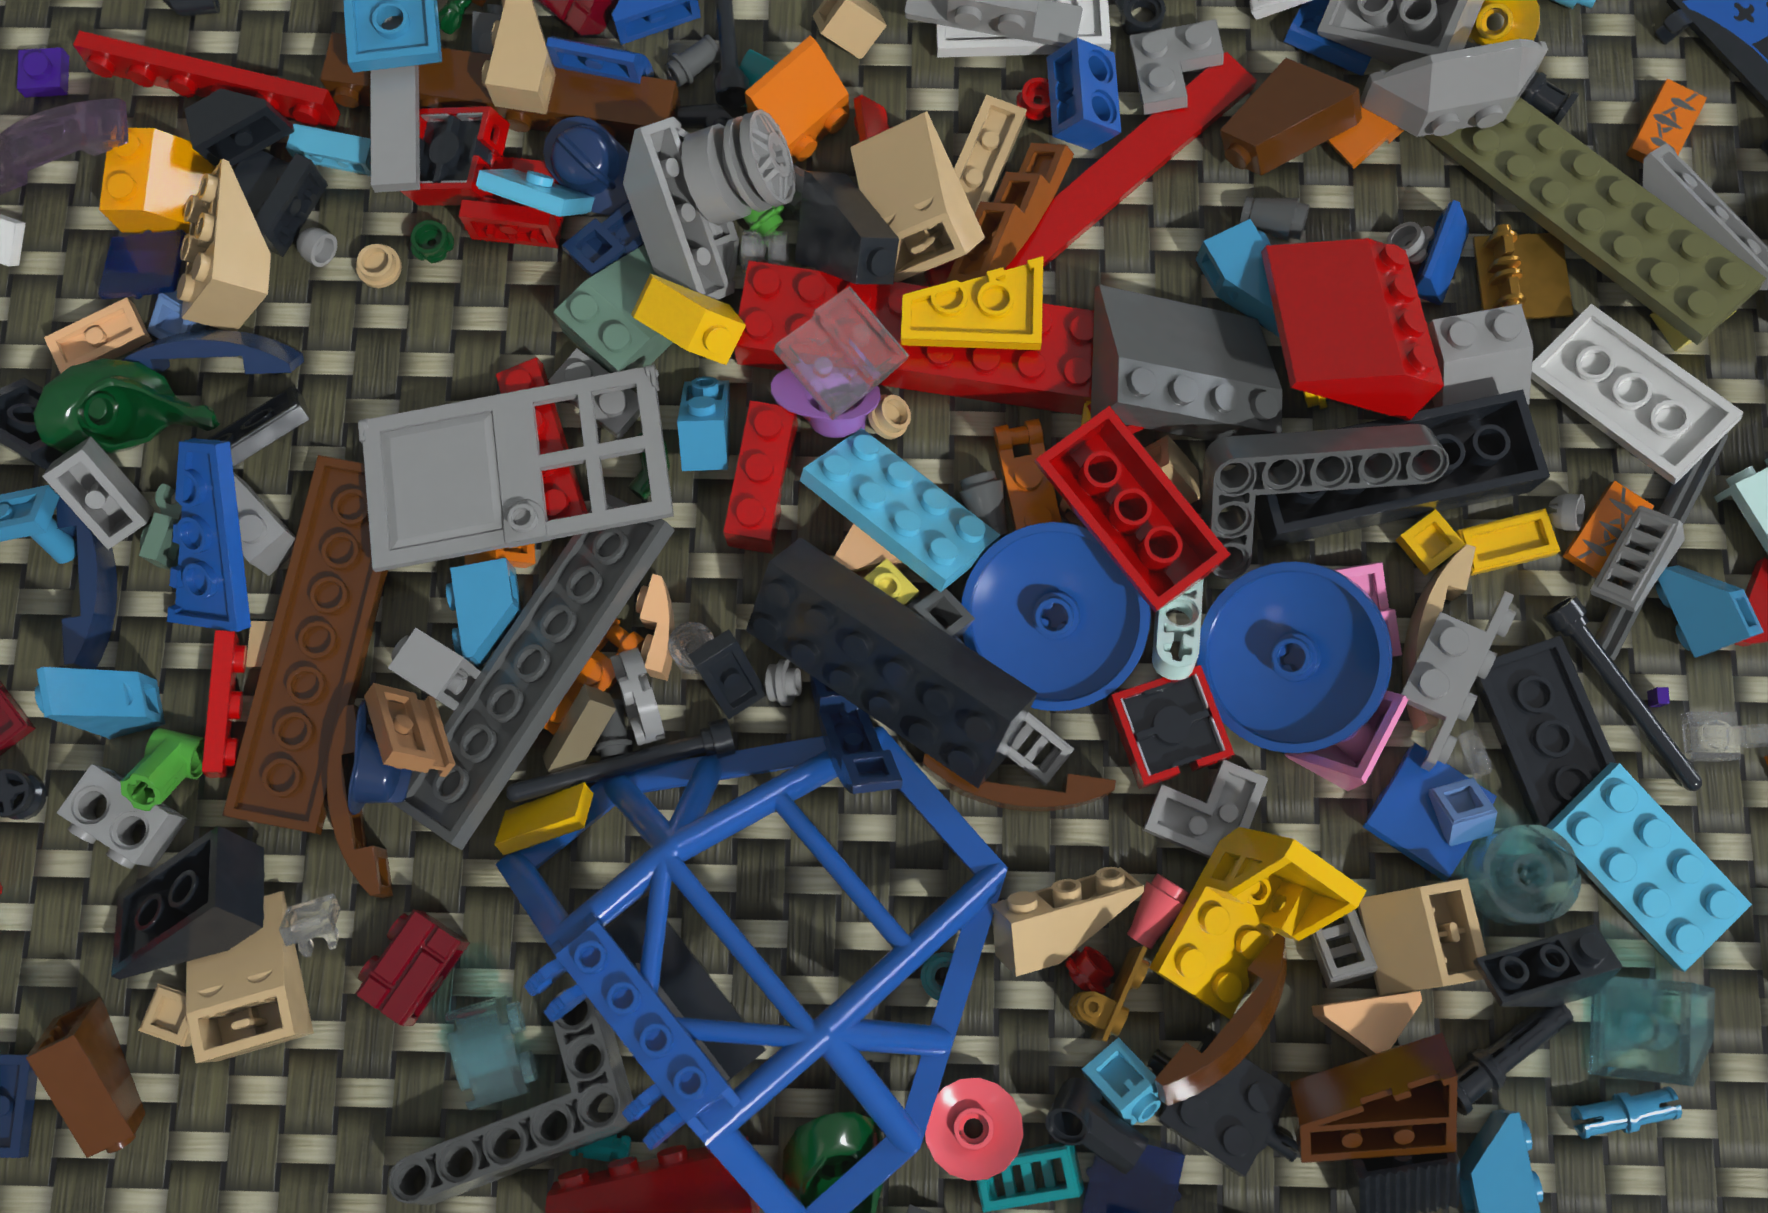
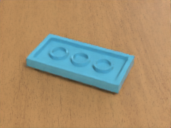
M862 428L804 467L800 477V482L940 592L974 566L982 555L994 543L999 541L1001 536Z
M1610 762L1544 828L1552 839L1674 969L1685 972L1752 905L1620 763Z

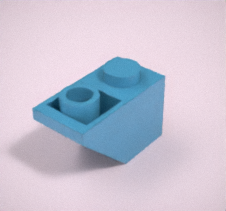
M698 377L692 381L684 382L677 419L682 471L728 470L730 456L729 380L718 381L714 377Z
M507 558L450 568L452 583L446 584V597L450 610L456 611L458 628L452 629L454 649L457 654L462 655L475 667L484 665L522 612L516 569Z
M1680 565L1666 567L1658 578L1659 582L1656 583L1657 594L1667 608L1671 607L1678 622L1675 628L1677 637L1686 650H1691L1694 658L1764 633L1744 589Z
M1504 1109L1492 1111L1460 1160V1196L1464 1213H1541L1539 1203L1543 1201V1189L1537 1173L1531 1169L1528 1151L1532 1149V1137L1527 1123L1521 1120L1520 1112Z

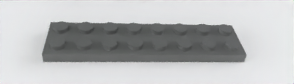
M605 492L607 510L631 505ZM658 519L573 535L445 724L444 730L455 766L446 777L439 776L438 770L430 769L427 773L413 771L407 797L401 803L392 804L451 845L463 850L675 529L665 520Z

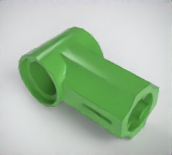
M164 728L156 729L147 742L144 758L121 780V795L126 797L134 808L144 811H150L155 805L162 804L185 777L198 779L203 774L202 763L205 738Z

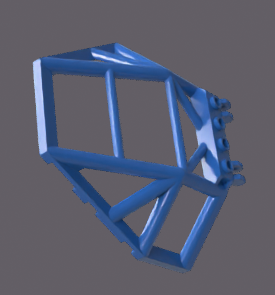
M882 726L874 727L882 749L891 751L903 780L902 788H898L899 791L974 875L910 934L904 931L794 802L838 777L830 760L823 736L735 751L736 754L718 759L715 754L672 761L599 780L590 787L594 794L583 829L507 854L495 864L557 958L544 965L536 974L529 978L524 988L531 996L538 995L547 990L557 979L568 972L577 984L553 999L544 1011V1014L551 1022H554L588 997L655 1084L632 1101L624 1109L622 1115L629 1123L639 1120L665 1096L676 1111L662 1122L654 1125L647 1132L643 1139L646 1146L653 1150L682 1125L687 1123L765 1213H850L920 1150L994 912L991 904L998 902L1008 867ZM789 769L705 815L720 780ZM686 786L670 821L663 816L644 794L646 792ZM616 806L651 848L568 915L537 869ZM775 811L893 948L814 1020L684 863L686 860ZM671 880L790 1026L675 1017L658 995ZM649 891L639 971L604 927ZM960 930L931 1025L863 1019ZM695 1040L782 1048L733 1089ZM859 1051L921 1056L905 1109ZM822 1056L886 1137L812 1204L805 1208L738 1129Z

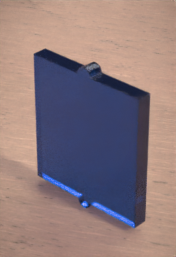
M146 230L143 234L111 237L98 292L101 299L123 297L140 299L143 295L175 292L181 265L180 251L186 235L184 230L154 233L151 230Z
M1147 1144L1136 1165L1127 1175L1120 1173L1095 1154L1092 1167L1086 1168L1089 1180L1081 1213H1173L1175 1201L1177 1202L1181 1199L1178 1186L1185 1154Z

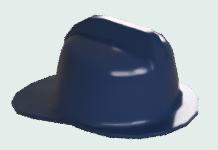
M570 117L563 119L552 127L545 139L543 151L546 167L552 176L562 186L595 197L591 209L594 213L610 215L625 205L629 200L623 186L629 152L604 127L590 118Z
M362 700L356 719L355 757L348 793L349 811L353 815L358 814L365 803L403 802L407 797L413 770L398 769L383 764L365 700Z

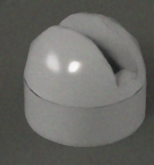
M311 227L305 229L296 240L297 250L301 257L317 267L327 265L337 251L335 236L320 228Z
M1563 494L1550 501L1549 507L1557 509V513H1548L1550 522L1554 527L1568 531L1581 530L1585 515V500L1582 494Z

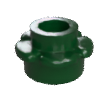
M425 220L418 223L411 232V251L420 261L428 260L429 263H439L446 259L448 251L453 250L454 237L452 233L447 232V227L442 223L434 220ZM431 240L436 241L434 246L428 245Z

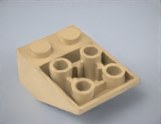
M927 111L850 147L860 191L899 237L894 282H900L964 256L985 238Z
M222 159L212 174L205 173L198 194L196 196L190 195L185 205L184 221L190 222L189 234L185 235L180 251V259L186 261V271L182 274L178 283L177 299L183 301L181 319L223 330L238 331L268 295L271 253L230 162Z
M284 891L264 896L263 928L255 934L249 936L228 951L186 962V1017L195 1063L217 1062L314 1034Z

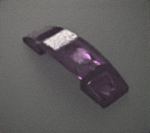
M115 98L71 103L36 113L5 129L0 133V195L28 184L27 171L78 150H82L92 156H97L112 150L113 147L129 143L126 102Z

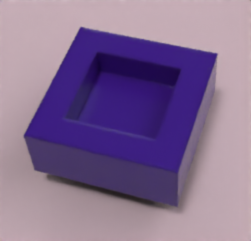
M62 47L18 50L17 90L25 98L68 95L70 56Z

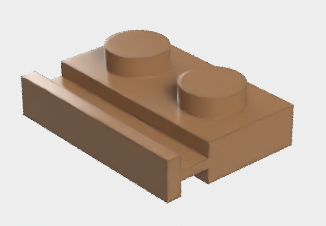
M373 683L364 698L383 764L422 773L435 769L438 770L439 776L446 777L455 766V761L435 699L428 696L425 701L419 700L416 693Z

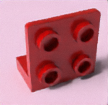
M501 156L495 159L494 169H516L524 173L534 171L554 178L546 167L545 161ZM554 178L553 183H556V184L561 185V184ZM495 194L493 198L483 197L477 199V201H461L459 218L471 239L559 248L564 216L558 217Z

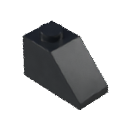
M222 88L184 109L192 148L215 167H217L222 159L229 161L232 167L295 132L293 124L266 100Z

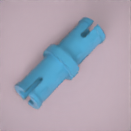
M1667 1086L1659 1090L1630 1096L1627 1092L1617 1093L1609 1101L1573 1106L1571 1108L1572 1120L1593 1118L1592 1122L1574 1125L1580 1138L1586 1139L1590 1136L1621 1129L1624 1133L1637 1132L1640 1130L1641 1125L1680 1119L1682 1108L1681 1105L1659 1107L1660 1103L1679 1100L1676 1092Z

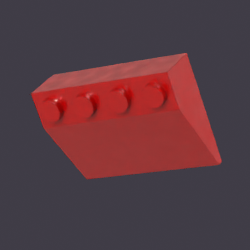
M1369 238L1266 245L1261 254L1291 388L1410 421L1444 387L1406 250L1395 244H1385Z
M677 1145L659 1151L657 1158L638 1162L637 1157H625L609 1163L607 1170L589 1174L587 1168H579L565 1172L558 1176V1181L553 1183L548 1192L545 1213H759L760 1207L707 1146L687 1151L685 1145Z

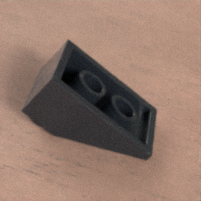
M216 826L120 893L117 899L111 977L120 980L228 951L263 928L264 847L220 826Z

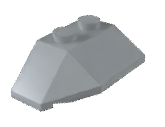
M1515 39L1422 57L1400 64L1389 72L1378 71L1370 74L1360 98L1363 108L1416 137L1431 134L1445 136L1458 129L1474 126L1479 128L1492 127L1505 120L1535 75L1548 48L1546 42Z
M675 117L635 129L623 186L654 272L663 279L716 300L733 294L735 291L733 277L737 267L739 238L733 221L719 226L709 222L699 211L690 195L681 161L682 143L685 136L690 133L681 128V123Z
M1667 143L1650 152L1643 161V188L1766 277L1759 290H1768V246Z

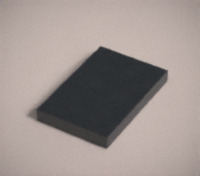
M291 386L207 438V440L230 441L234 467L309 420L305 399L295 386Z

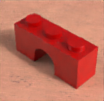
M750 400L723 531L728 547L769 554L774 552L781 516L782 485L786 467L790 468L798 430L797 414L787 411L780 405Z

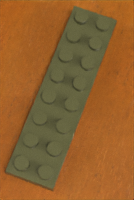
M1519 97L1505 120L1492 127L1479 128L1474 126L1458 129L1445 136H1435L1434 134L1424 136L1697 346L1756 293L1766 280V277L1521 97Z

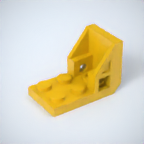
M1238 827L1218 842L1149 969L1219 1015L1231 1019L1249 987L1247 968L1276 933L1300 941L1357 909L1367 890L1295 839Z

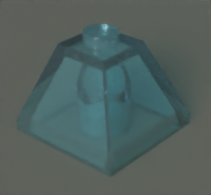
M1614 976L1591 997L1589 1074L1694 1086L1714 1040L1715 988L1692 982Z

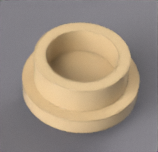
M371 244L364 247L356 261L358 276L366 285L373 288L390 286L399 278L402 270V262L399 255L393 248L383 244Z
M880 395L881 399L877 407L868 414L869 423L879 436L889 440L896 439L905 433L907 426L910 424V409L907 403L897 395Z

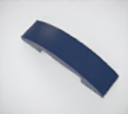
M628 201L604 222L600 223L594 218L562 244V248L592 277L644 245Z
M201 330L175 334L149 343L121 359L123 361L139 362L159 374L170 367L169 359L242 356L245 374L291 373L304 362L303 353L288 345L260 335L230 330Z
M59 497L56 505L57 529L77 539L81 616L62 619L64 665L75 669L96 670L108 645L115 619L117 605L116 562L113 548L108 550L65 501Z
M810 675L813 699L823 739L835 772L845 789L851 794L902 788L903 780L890 750L882 749L869 715Z

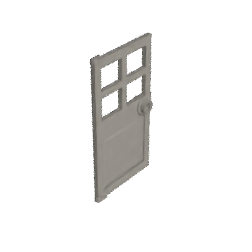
M655 364L358 420L359 441L363 444L372 569L375 572L674 517L657 391H659V373ZM637 387L643 435L599 443L593 395ZM578 398L584 446L540 455L535 406ZM645 452L652 502L607 510L601 460ZM586 463L592 513L548 521L542 471Z

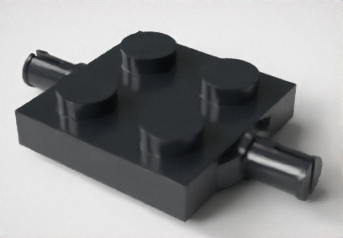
M1210 1034L1205 1035L1196 1050L1203 1053L1215 1038ZM1156 1049L1151 1056L1153 1059L1149 1060L1147 1067L1160 1074L1172 1058L1161 1052L1160 1049ZM1246 1058L1226 1076L1204 1091L1183 1101L1168 1106L1165 1104L1156 1118L1162 1125L1240 1177L1247 1175L1258 1153L1267 1146L1288 1159L1289 1162H1293L1298 1156L1295 1152H1299L1297 1142L1277 1129L1280 1114L1291 1096L1290 1087Z

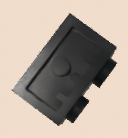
M261 150L239 162L234 173L269 251L284 257L328 184L312 160L296 153L291 162L287 163Z

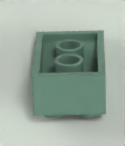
M645 245L640 246L585 280L553 311L562 332L609 373L651 365L673 343L631 315L650 273L660 277L653 270Z

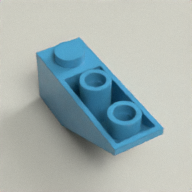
M1249 219L1204 240L1195 260L1216 296L1247 317L1258 319L1261 326L1279 337L1261 254L1266 245H1271L1265 233L1257 231L1252 220Z
M56 667L36 669L39 685L35 688V699L39 709L46 718L108 739L165 725L158 682L147 675L135 671Z

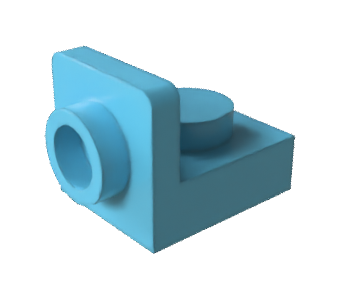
M1119 1037L1082 1068L1087 1080L1099 1089L1101 1095L1117 1111L1119 1118L1130 1126H1133L1137 1121L1143 1123L1149 1120L1158 1111L1161 1100L1159 1099L1155 1084L1156 1076Z

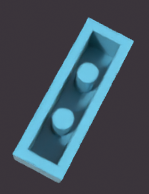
M293 123L295 132L289 135L286 149L292 158L297 153L312 160L314 165L371 176L370 138Z

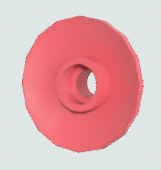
M982 1078L959 1079L942 1088L937 1094L925 1132L926 1144L934 1161L950 1175L967 1181L987 1180L1005 1171L1018 1155L1023 1139L1022 1115L1013 1097L999 1084ZM971 1118L978 1119L983 1126V1131L977 1138H969L964 1132V1124Z

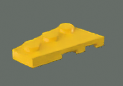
M1043 256L1028 260L1026 265L1004 270L1002 267L987 271L986 276L964 282L954 280L903 294L901 345L1040 350L1042 344Z

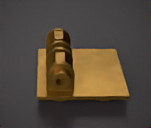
M1501 224L1493 228L1491 236H1474L1472 238L1482 311L1522 304L1526 319L1572 317L1574 315L1564 244L1551 233L1517 234L1516 231H1512L1510 224Z
M1139 946L1129 949L1108 997L1098 992L1090 991L1079 992L1071 998L1069 1003L1071 1015L1076 1020L1094 1028L1090 1038L1107 1042L1109 1035L1117 1037L1121 1032L1129 1013V1008L1123 1006L1129 990L1132 988L1139 989L1150 965V962L1143 959L1148 949L1147 947Z

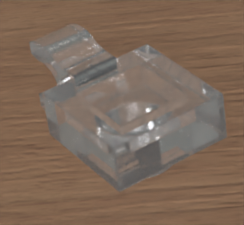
M1686 712L1681 714L1684 755L1688 761H1736L1741 759L1740 747H1768V724L1738 726L1737 712Z

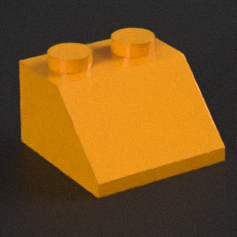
M109 127L99 210L122 233L189 234L190 222L184 221L186 202L190 195L196 196L198 194L205 173L212 174L216 167L195 151L189 140L155 128Z

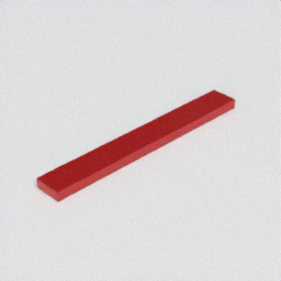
M1225 52L1224 65L1208 67L1185 86L1187 91V107L1153 113L1055 196L1033 233L1004 270L1026 265L1028 260L1042 256L1043 268L1253 90L1257 80L1228 52Z

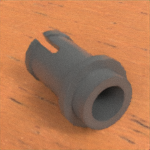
M707 34L679 55L676 53L669 55L670 61L665 63L666 71L670 78L676 81L677 86H681L684 83L691 85L694 76L716 61L721 60L720 48L714 39Z
M612 699L616 710L600 735L599 743L595 745V752L600 753L601 760L629 753V749L633 747V742L627 739L623 700Z

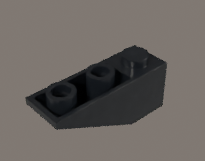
M1595 924L1478 957L1473 961L1500 1007H1557L1595 995L1623 968Z

